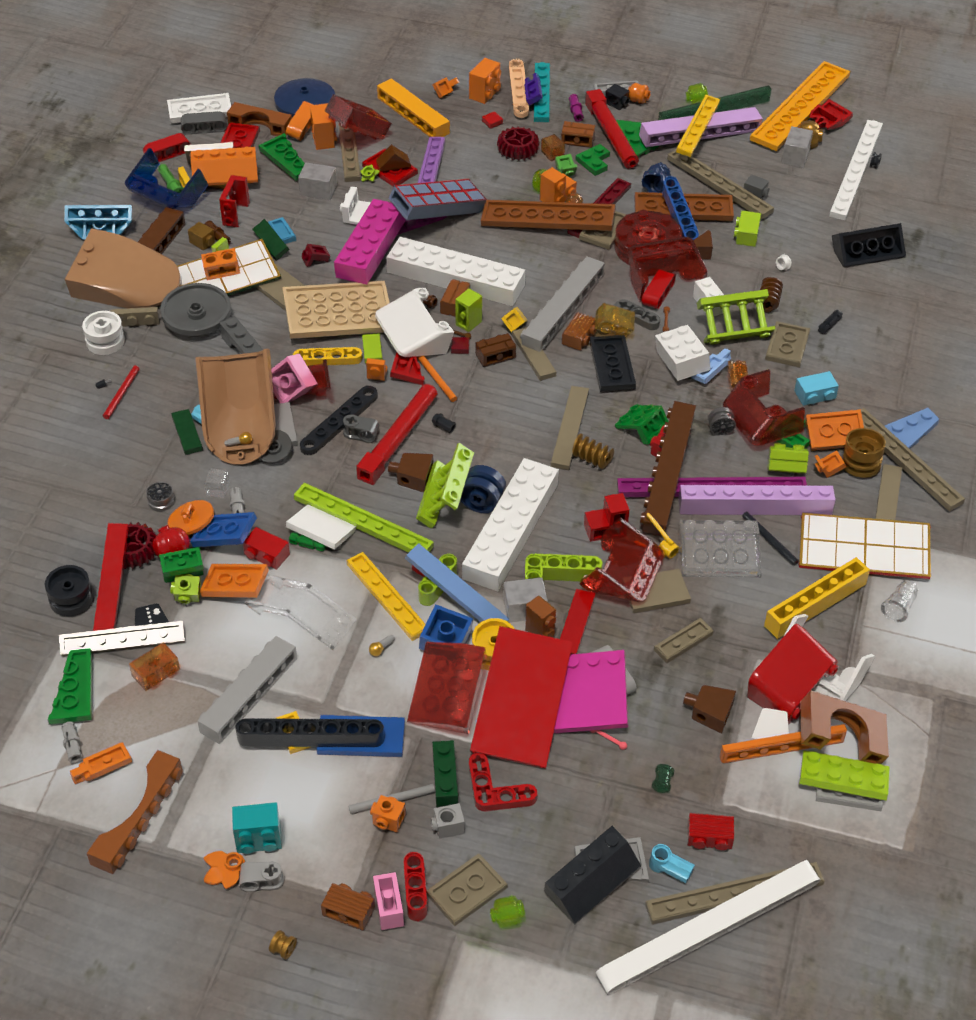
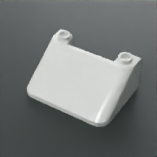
M416 288L376 311L375 317L396 352L401 356L414 357L446 354L449 349L454 331L445 321L434 322L423 304V300H426L429 295L426 288Z

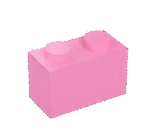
M396 872L373 876L381 930L404 926L403 909Z

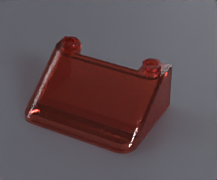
M619 518L601 536V547L605 551H610L603 570L596 567L581 579L579 585L590 592L634 602H643L647 598L662 563L664 552L660 546L628 522Z

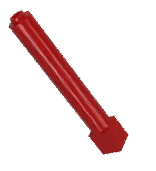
M601 89L586 91L585 105L589 112L597 118L626 168L635 167L639 162V158L606 105L607 99Z
M422 385L371 453L367 452L356 466L358 480L371 485L376 483L385 471V464L437 397L438 393L433 385Z

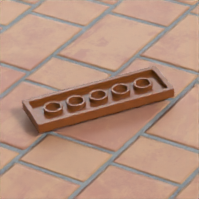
M635 192V218L672 219L662 193ZM684 194L694 220L733 221L732 195Z

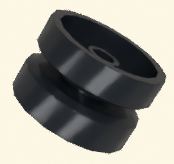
M64 565L54 569L46 577L44 585L51 609L56 614L72 617L83 613L91 606L94 597L88 573L83 568L76 565Z

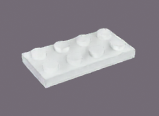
M229 93L167 100L171 123H181L182 115L187 113L221 111L227 117V111L231 107Z

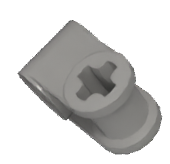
M270 861L244 862L241 864L239 882L241 890L252 892L256 890H278L282 887L284 877L279 863Z

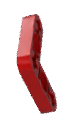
M474 753L470 756L469 772L474 802L478 810L486 812L532 806L536 803L537 789L534 785L521 784L493 788L487 756L482 753ZM477 761H480L481 771H478ZM484 778L487 780V784L483 786L478 785L476 780ZM482 793H485L487 803H483ZM525 793H529L531 797L527 798ZM503 794H509L512 796V799L510 801H503L500 797Z

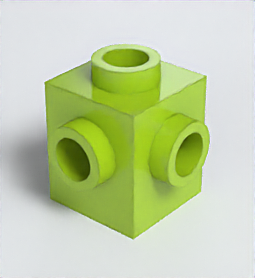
M187 573L176 575L175 582H171L170 593L174 595L175 601L182 604L199 602L200 577Z

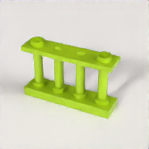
M768 289L700 298L696 303L697 309H703L706 312L710 335L705 337L704 343L710 342L713 345L724 340L760 336V338L771 336L775 326L767 327L763 303L769 296ZM747 303H754L756 305L760 328L750 329L746 309ZM731 305L739 307L743 330L741 331L733 330L729 310ZM715 307H720L723 311L726 333L717 334L712 311Z
M458 443L453 459L446 465L438 460L433 463L416 516L417 520L432 528L436 525L442 508L446 505L454 510L458 508L474 452Z

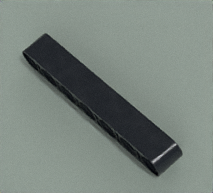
M245 718L239 720L235 726L238 743L246 747H379L384 743V726L381 721L376 719Z

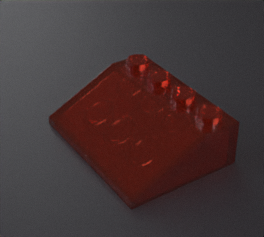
M426 642L407 722L469 734L487 657L485 647L465 643Z

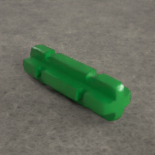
M292 532L289 536V543L297 545L299 543V546L311 549L316 548L319 551H324L326 548L325 545L302 534L299 536V533Z

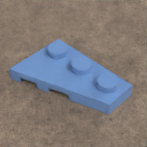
M926 408L887 424L885 427L910 449L919 442L920 438L924 435L926 436L938 425L939 418L929 408Z

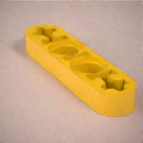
M357 347L298 349L293 353V355L300 354L307 366L355 365L361 363L363 359L362 350ZM322 355L323 358L318 359L315 356ZM334 355H341V357H339V358H334V357H332V356H334Z

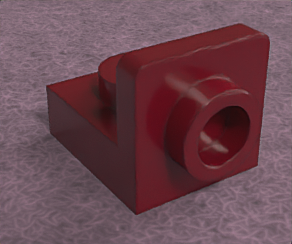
M307 244L302 252V259L307 267L311 266L313 259L316 261H329L330 258L326 247L321 245Z

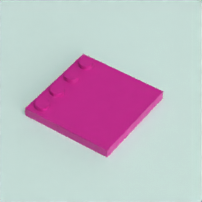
M625 651L571 654L553 734L627 728Z

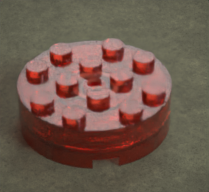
M640 210L625 215L618 222L614 248L617 256L626 264L633 267L634 264L645 265V269H659L677 260L678 254L681 251L682 229L678 222L670 215Z

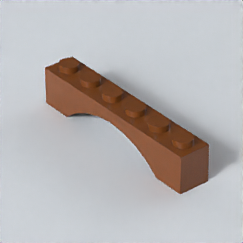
M160 750L156 751L146 766L148 775L147 787L139 806L122 824L97 837L87 852L90 865L110 874H114L117 868L123 865L125 856L129 850L135 847L137 838L141 832L147 829L149 820L153 815L157 814L161 802L169 796L175 781L181 778L183 769L179 758Z

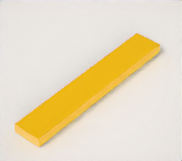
M705 95L677 146L676 153L688 157L692 156L720 103V99Z
M361 552L346 560L347 566L412 641L419 638L426 624L365 553Z

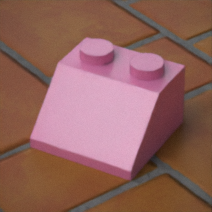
M300 354L287 356L271 369L273 392L280 403L291 402L318 385Z

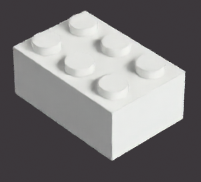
M688 325L655 335L657 353L677 381L711 370L709 352Z

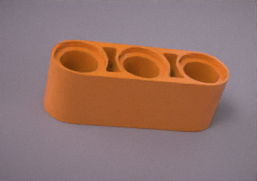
M303 101L288 124L286 135L300 141L303 139L311 126L310 105L313 104Z

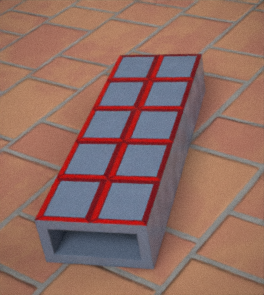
M470 179L394 185L388 198L406 220L480 213L487 201Z

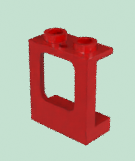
M231 175L219 198L222 225L239 227L237 206L248 207L250 204L247 177Z

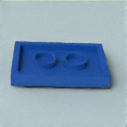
M254 512L214 515L211 522L205 528L193 535L190 543L193 547L243 544L257 517Z

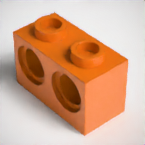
M235 248L201 254L207 280L240 274Z

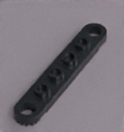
M373 386L362 387L300 441L301 452L304 455L317 453L321 447L323 448L345 428L343 424L345 416H359L372 402L377 400V389ZM366 392H367V393L369 392V393H371L372 395L366 396L365 394H366ZM307 444H308V445H309V444H310V445H311V444L314 445V446L311 447V448L305 447V445L307 446Z

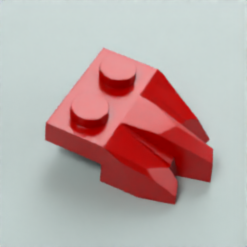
M828 99L822 106L818 104L810 113V118L816 120L815 122L819 125V129L826 127L827 130L842 127L853 117V112L831 99Z

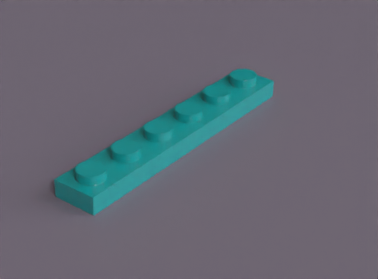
M540 62L535 63V73L539 75L543 98L539 102L534 103V122H549L550 63Z

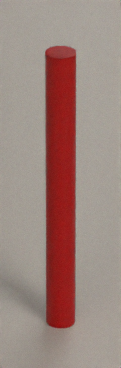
M134 365L105 410L103 418L109 419L140 370L138 366Z

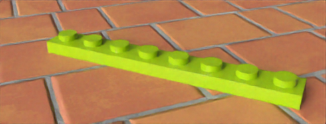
M303 483L294 493V500L313 506L356 526L357 529L406 552H410L418 543L429 552L434 547V541L307 483Z

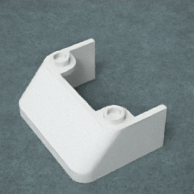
M808 615L794 616L786 633L794 624H799L803 627ZM875 655L863 656L856 668H845L840 676L836 674L827 678L823 676L812 691L846 701L863 680Z

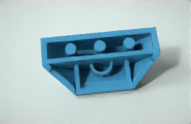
M65 205L64 221L82 240L86 239L91 228L121 235L132 222V205Z

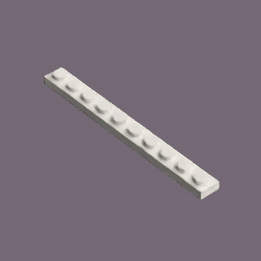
M867 120L829 217L846 220L883 123Z

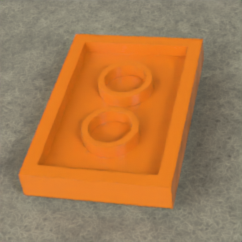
M861 409L807 414L805 416L811 451L845 448L848 433L854 429L864 428Z
M211 564L199 591L201 597L257 598L269 571L267 564Z

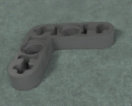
M625 299L617 301L597 321V332L601 335L611 333L625 318L648 330H657L660 327V317L657 314ZM639 313L642 316H635L634 314Z

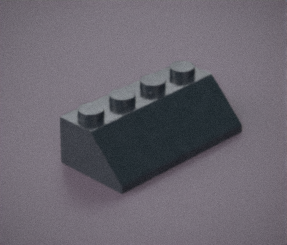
M901 223L832 235L834 253L843 267L906 256Z
M612 825L546 881L544 892L575 925L641 867V864L628 841Z

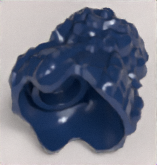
M662 162L651 165L648 171H645L643 174L642 186L649 193H662L664 179L671 176L670 168Z

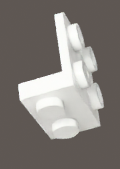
M357 187L350 188L349 192L345 194L344 203L340 205V213H342L344 223L358 224L371 203L358 200Z

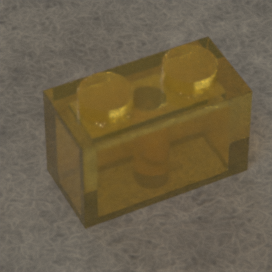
M603 303L596 310L595 329L604 333L625 335V338H627L634 331L635 312Z

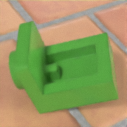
M571 154L555 157L559 172L568 177L575 174L578 166L574 164Z

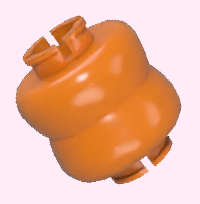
M633 83L628 88L629 98L632 102L644 104L650 98L651 91L647 85Z

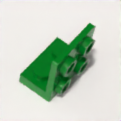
M636 404L619 418L615 427L618 429H637L642 443L650 444L652 438L660 433L665 422L669 421L662 406Z
M199 547L159 555L165 583L175 581L176 575L186 573L193 576L204 575Z

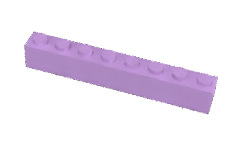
M756 107L716 112L712 116L701 139L754 132L762 124L763 118ZM694 116L641 123L639 136L645 147L679 143Z
M680 485L678 501L680 514L743 515L745 512H748L751 515H802V513L832 515L835 495L833 486Z

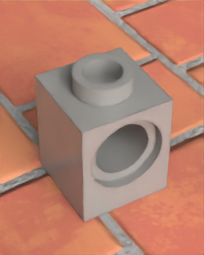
M460 803L434 808L431 826L433 831L437 830L439 839L465 834V822Z

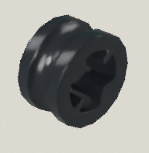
M876 152L873 153L870 166L875 165L877 168L879 167L882 158L881 153L879 155Z

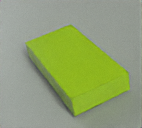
M380 333L362 335L365 363L367 358L382 360Z

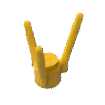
M647 513V517L664 539L659 545L661 550L638 539L635 542L658 554L662 559L665 556L669 559L673 558L679 552L680 547L669 538L651 514Z

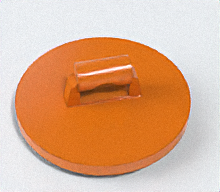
M204 500L187 502L170 515L168 525L170 528H181L188 535L194 534L211 522L214 517V509L209 502Z

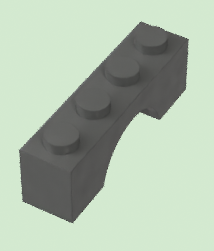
M235 316L220 322L222 339L229 348L235 346L241 354L263 350Z

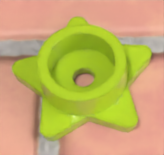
M372 164L360 170L363 175L361 181L370 180L374 182L375 176L380 171L374 169Z

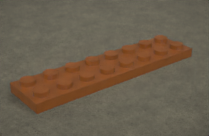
M487 200L481 217V226L612 231L616 205Z

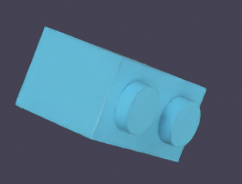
M828 371L797 378L794 391L804 406L836 399L839 385L831 372Z

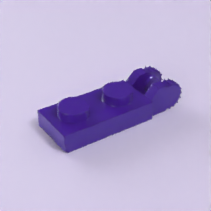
M534 73L533 80H530L528 77L525 78L524 87L527 103L531 105L539 102L543 98L539 75Z

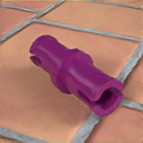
M572 94L569 97L570 111L573 113L574 120L580 122L584 119L582 105L579 103L578 95Z

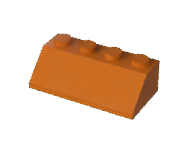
M255 147L191 151L193 187L226 185L231 175L247 177L248 183L258 182Z

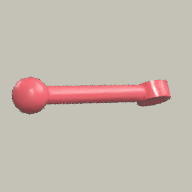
M601 730L590 731L591 733L596 732L614 742L622 750L627 748L626 742H620Z

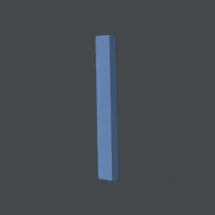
M419 543L406 555L405 559L480 622L489 618L509 621L507 616Z

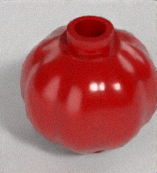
M169 525L158 529L159 533L152 543L155 555L160 558L159 555L188 549L190 539L183 529L178 527L170 528Z

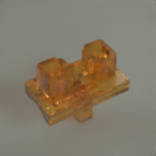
M737 360L736 363L728 361L727 367L733 392H744V388L750 385L746 361Z

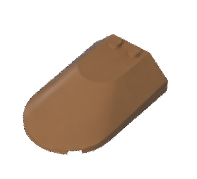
M270 349L228 356L196 357L202 431L209 450L220 460L230 464H247L259 459L271 446L276 429ZM243 432H249L252 435V442L248 445L225 446L226 440L238 437Z

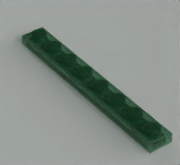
M768 85L719 97L720 103L715 113L769 102L772 88ZM701 102L659 112L658 120L694 116Z

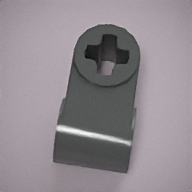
M347 415L343 419V424L345 425L343 435L348 439L371 443L375 440L380 425L378 421L372 418Z

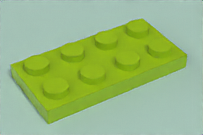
M803 750L799 784L887 801L890 766Z

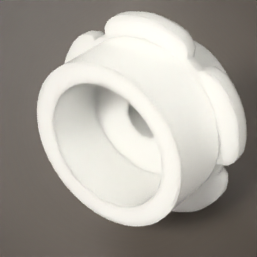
M783 254L777 258L776 266L779 270L787 271V269H790L792 262L788 255Z

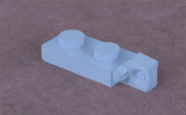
M723 349L718 355H710L711 370L691 376V378L704 384L708 383L727 366L731 360V351Z

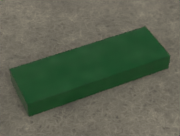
M265 219L252 229L259 239H263L267 249L276 260L290 250Z
M186 409L171 413L184 454L188 455L203 451L190 410Z

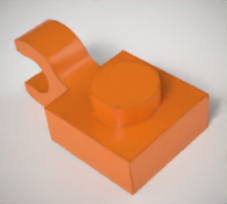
M446 77L432 85L438 97L441 98L453 92L452 87L460 82L457 77L450 81Z

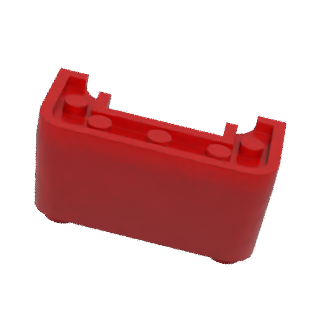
M794 624L750 676L747 698L762 708L787 712L789 725L793 719L797 720L801 715L800 701L812 691L822 677L827 678L835 675L839 668L837 666L838 661L805 628L799 624Z

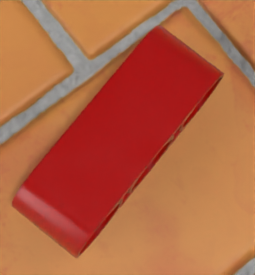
M177 133L146 144L143 148V153L151 163L155 164L185 154L184 145H191V143L184 134Z
M659 269L645 290L641 304L659 309L674 285L676 274Z
M410 852L404 857L406 907L408 917L418 922L427 916L424 859L420 853ZM418 885L419 887L413 888L411 886ZM415 905L421 906L420 908H413Z

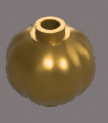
M804 121L799 125L798 128L813 131L810 149L817 148L818 142H822L823 129H819V125L814 121Z

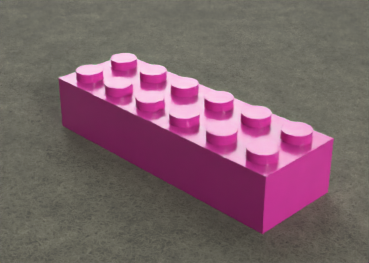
M378 199L371 201L334 261L336 278L362 284L369 283L405 222V218L392 202Z

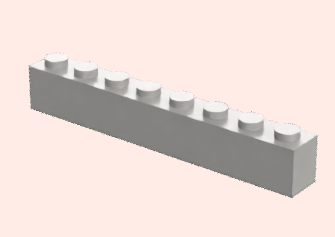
M586 256L578 264L576 270L571 272L570 277L563 282L561 288L555 291L554 296L551 300L547 301L545 307L539 310L536 318L532 319L529 326L522 331L520 339H522L521 345L538 352L544 350L602 279L605 263Z

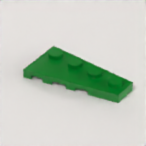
M285 133L259 145L260 152L294 180H299L298 177L305 163L299 158L297 151L293 149Z
M91 648L70 650L63 670V678L59 682L58 693L52 704L53 709L48 717L49 725L92 720Z

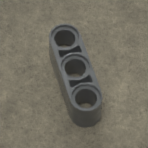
M221 111L187 113L181 117V130L185 134L223 132L227 127L226 115Z

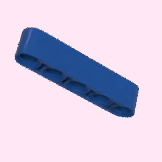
M668 176L664 179L662 194L682 245L686 248L687 244L699 236V232L677 178Z

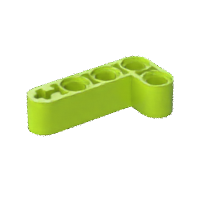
M530 554L525 560V579L543 578V580L596 582L600 580L602 574V560L597 556Z

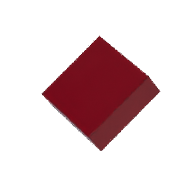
M452 337L451 354H469V337Z

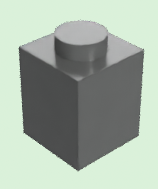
M751 174L744 183V189L763 199L769 193V181Z

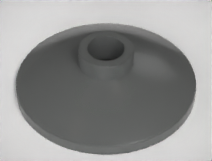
M275 430L271 446L259 459L266 463H276L285 459L292 448V441L289 435L281 430Z

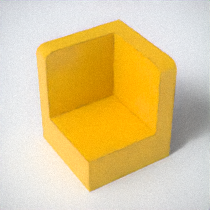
M515 307L501 318L511 332L527 321V318L518 307Z

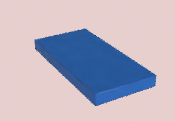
M320 716V719L379 720L384 726V743L379 747H317V755L403 757L405 717Z

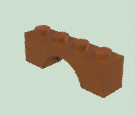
M234 102L227 111L228 125L229 123L261 124L267 126L273 136H279L283 133L286 135L287 126L292 119L291 114Z

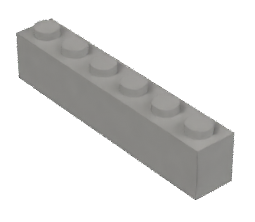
M277 636L271 642H267L260 654L254 656L248 667L243 669L236 680L226 687L225 692L213 701L212 706L200 715L198 719L200 733L220 745L233 731L236 723L251 711L297 660L296 647Z

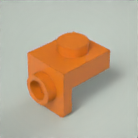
M367 358V379L385 381L388 370L385 360Z
M837 450L820 459L818 454L814 456L817 460V463H815L819 473L824 472L827 478L847 467Z

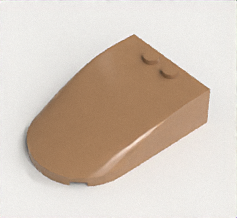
M91 228L65 278V282L70 296L73 298L129 309L161 305L168 293L181 286V276L177 265L171 259L153 249L119 234Z

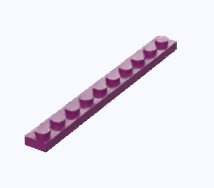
M806 477L679 478L674 497H679L680 485L807 486ZM617 478L618 494L623 493L625 497H650L651 493H648L650 481L654 482V478Z

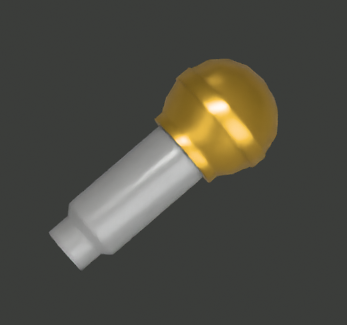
M243 432L238 437L226 440L225 446L248 445L252 442V435L249 432Z
M394 635L387 636L380 642L372 643L369 646L370 654L373 656L381 655L384 648L395 640Z

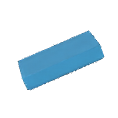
M283 217L268 222L285 244L296 241L295 234Z

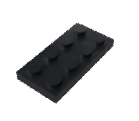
M625 335L590 337V346L600 392L636 389L635 376Z

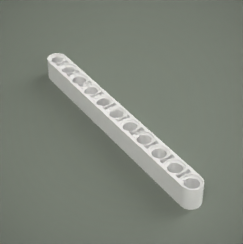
M808 860L802 861L602 966L596 971V975L607 994H612L811 889L820 882V878Z

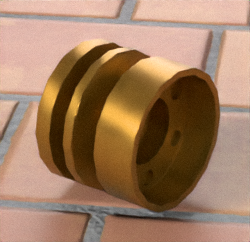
M858 428L850 431L846 437L843 461L847 466L844 470L853 476L862 478L876 475L881 469L886 444L884 437L879 432L868 428Z

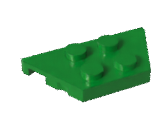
M616 120L638 158L643 153L646 155L651 150L659 147V145L645 147L639 136L641 122Z

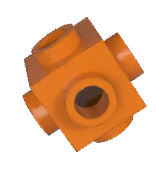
M380 795L378 801L373 803L370 810L373 825L383 830L388 829L398 832L406 815L405 803L398 801L394 797Z

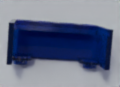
M148 148L125 180V185L130 192L172 209L193 206L209 185L200 169L196 170L181 193L159 185L157 178L152 174L160 163L151 148Z

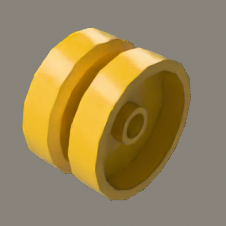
M489 618L480 622L472 633L473 657L476 663L483 669L489 670L499 626L514 629L513 625L506 620Z

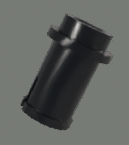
M436 413L432 418V423H434L435 427L439 426L449 433H452L456 427V423L445 418L442 413Z

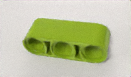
M453 554L442 555L439 561L457 575L456 556ZM425 576L418 585L419 602L424 606H431L444 591Z

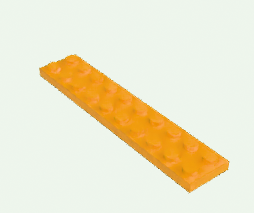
M823 61L750 135V141L778 151L785 144L791 126L799 127L802 122L807 121L810 118L811 110L818 104L822 105L846 81L851 71Z

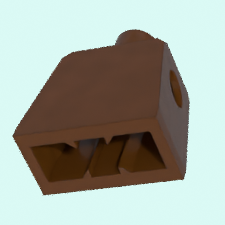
M404 453L400 463L389 462L388 472L397 474L398 485L424 492L434 463L433 454Z
M703 685L698 695L686 692L683 704L694 707L692 713L694 721L722 734L734 704L736 691Z

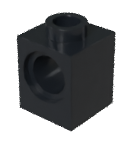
M617 84L612 85L606 90L607 105L618 110L628 105L630 101L629 90Z

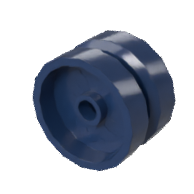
M475 465L469 469L460 501L472 511L478 513L493 512L506 489V481L492 467Z

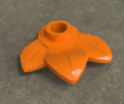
M215 851L206 855L204 861L211 868L206 873L204 882L210 885L222 883L225 889L233 887L239 880L241 864L245 862L244 857L237 852L227 854L223 851Z

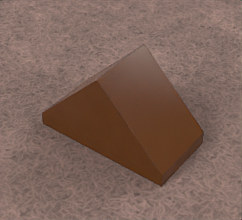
M392 144L376 159L380 172L411 167L408 155Z
M707 230L687 244L686 259L711 260L713 249L711 231Z

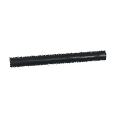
M745 512L742 515L793 566L798 564L799 560L750 513Z

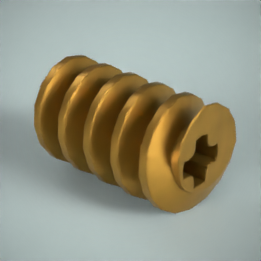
M580 433L573 445V455L575 457L579 456L580 459L586 460L588 463L592 462L594 466L598 465L601 469L606 468L613 458L614 448L609 452V446L607 445L601 449V442L595 446L596 440L593 439L589 443L588 436L582 440L583 434Z

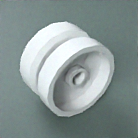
M97 311L85 318L82 328L89 351L98 355H109L122 348L125 343V337L119 315L110 311Z

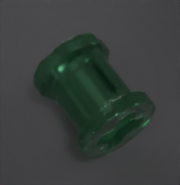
M659 764L655 769L656 778L652 782V788L659 793H667L671 790L670 780L674 776L675 770L669 765Z

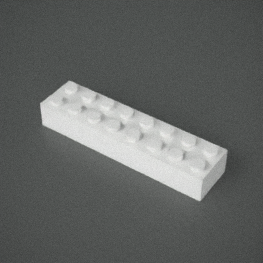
M403 237L398 238L386 257L387 273L447 288L452 279L470 283V289L482 295V298L510 306L515 304L525 286V269Z
M526 458L522 460L462 563L463 580L497 592L499 591L558 485L559 469Z

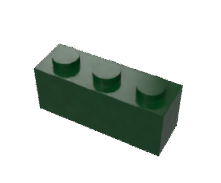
M454 740L432 742L436 808L458 804Z

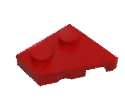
M396 352L390 377L423 385L425 379L421 375V367L417 362V356L404 357Z

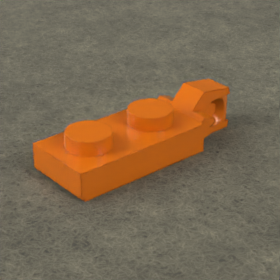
M121 742L82 759L83 762L79 764V767L70 770V775L74 784L85 780L90 781L131 763L132 758L124 743Z

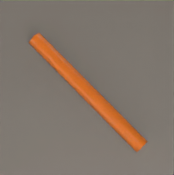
M417 356V359L450 401L455 402L457 400L456 395L426 357Z

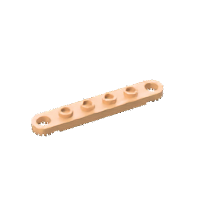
M513 59L509 61L513 112L516 117L524 118L529 115V104L526 101L524 87V63L520 59Z

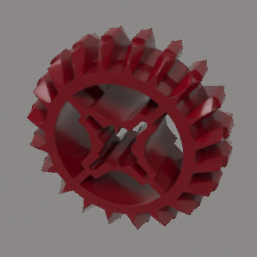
M512 126L511 129L506 128V131L503 130L499 134L497 146L499 153L502 156H506V159L511 158V160L517 159L518 161L522 159L525 161V158L530 159L531 156L533 157L535 153H538L539 138L535 131H531L530 128H519V126L514 128Z
M130 522L128 525L124 569L127 567L134 569V566L141 568L143 563L148 565L149 560H154L155 555L152 543L156 534L152 528H148L146 524L141 525L139 522L136 524Z

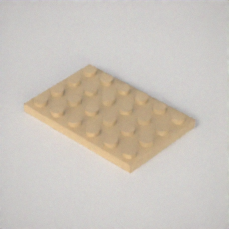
M372 281L368 284L355 282L282 287L290 339L384 332L375 314L377 310L390 303L385 281Z

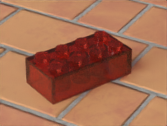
M333 94L325 109V112L329 114V118L336 122L338 121L341 127L345 129L349 127L353 132L357 133L358 131L364 136L368 134V136L375 140L377 138L383 140L392 124L372 108Z

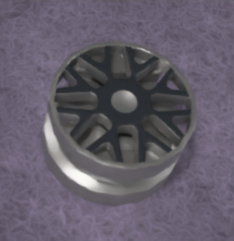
M720 407L714 409L708 415L711 432L715 435H727L736 427L733 412L729 408Z
M156 482L151 484L146 490L148 505L152 510L158 512L166 511L174 505L173 488L170 484Z

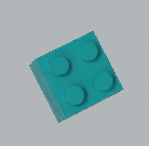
M277 802L232 807L233 834L237 853L250 854L256 851L271 852L276 849H282L281 825Z

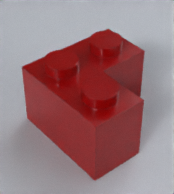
M623 493L604 496L603 509L585 512L584 527L590 542L627 535L630 509Z

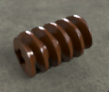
M767 277L762 280L760 290L768 289L769 294L763 303L764 313H769L779 307L783 283L780 279L774 277Z

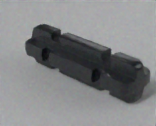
M835 310L818 326V332L826 334L842 318V311Z

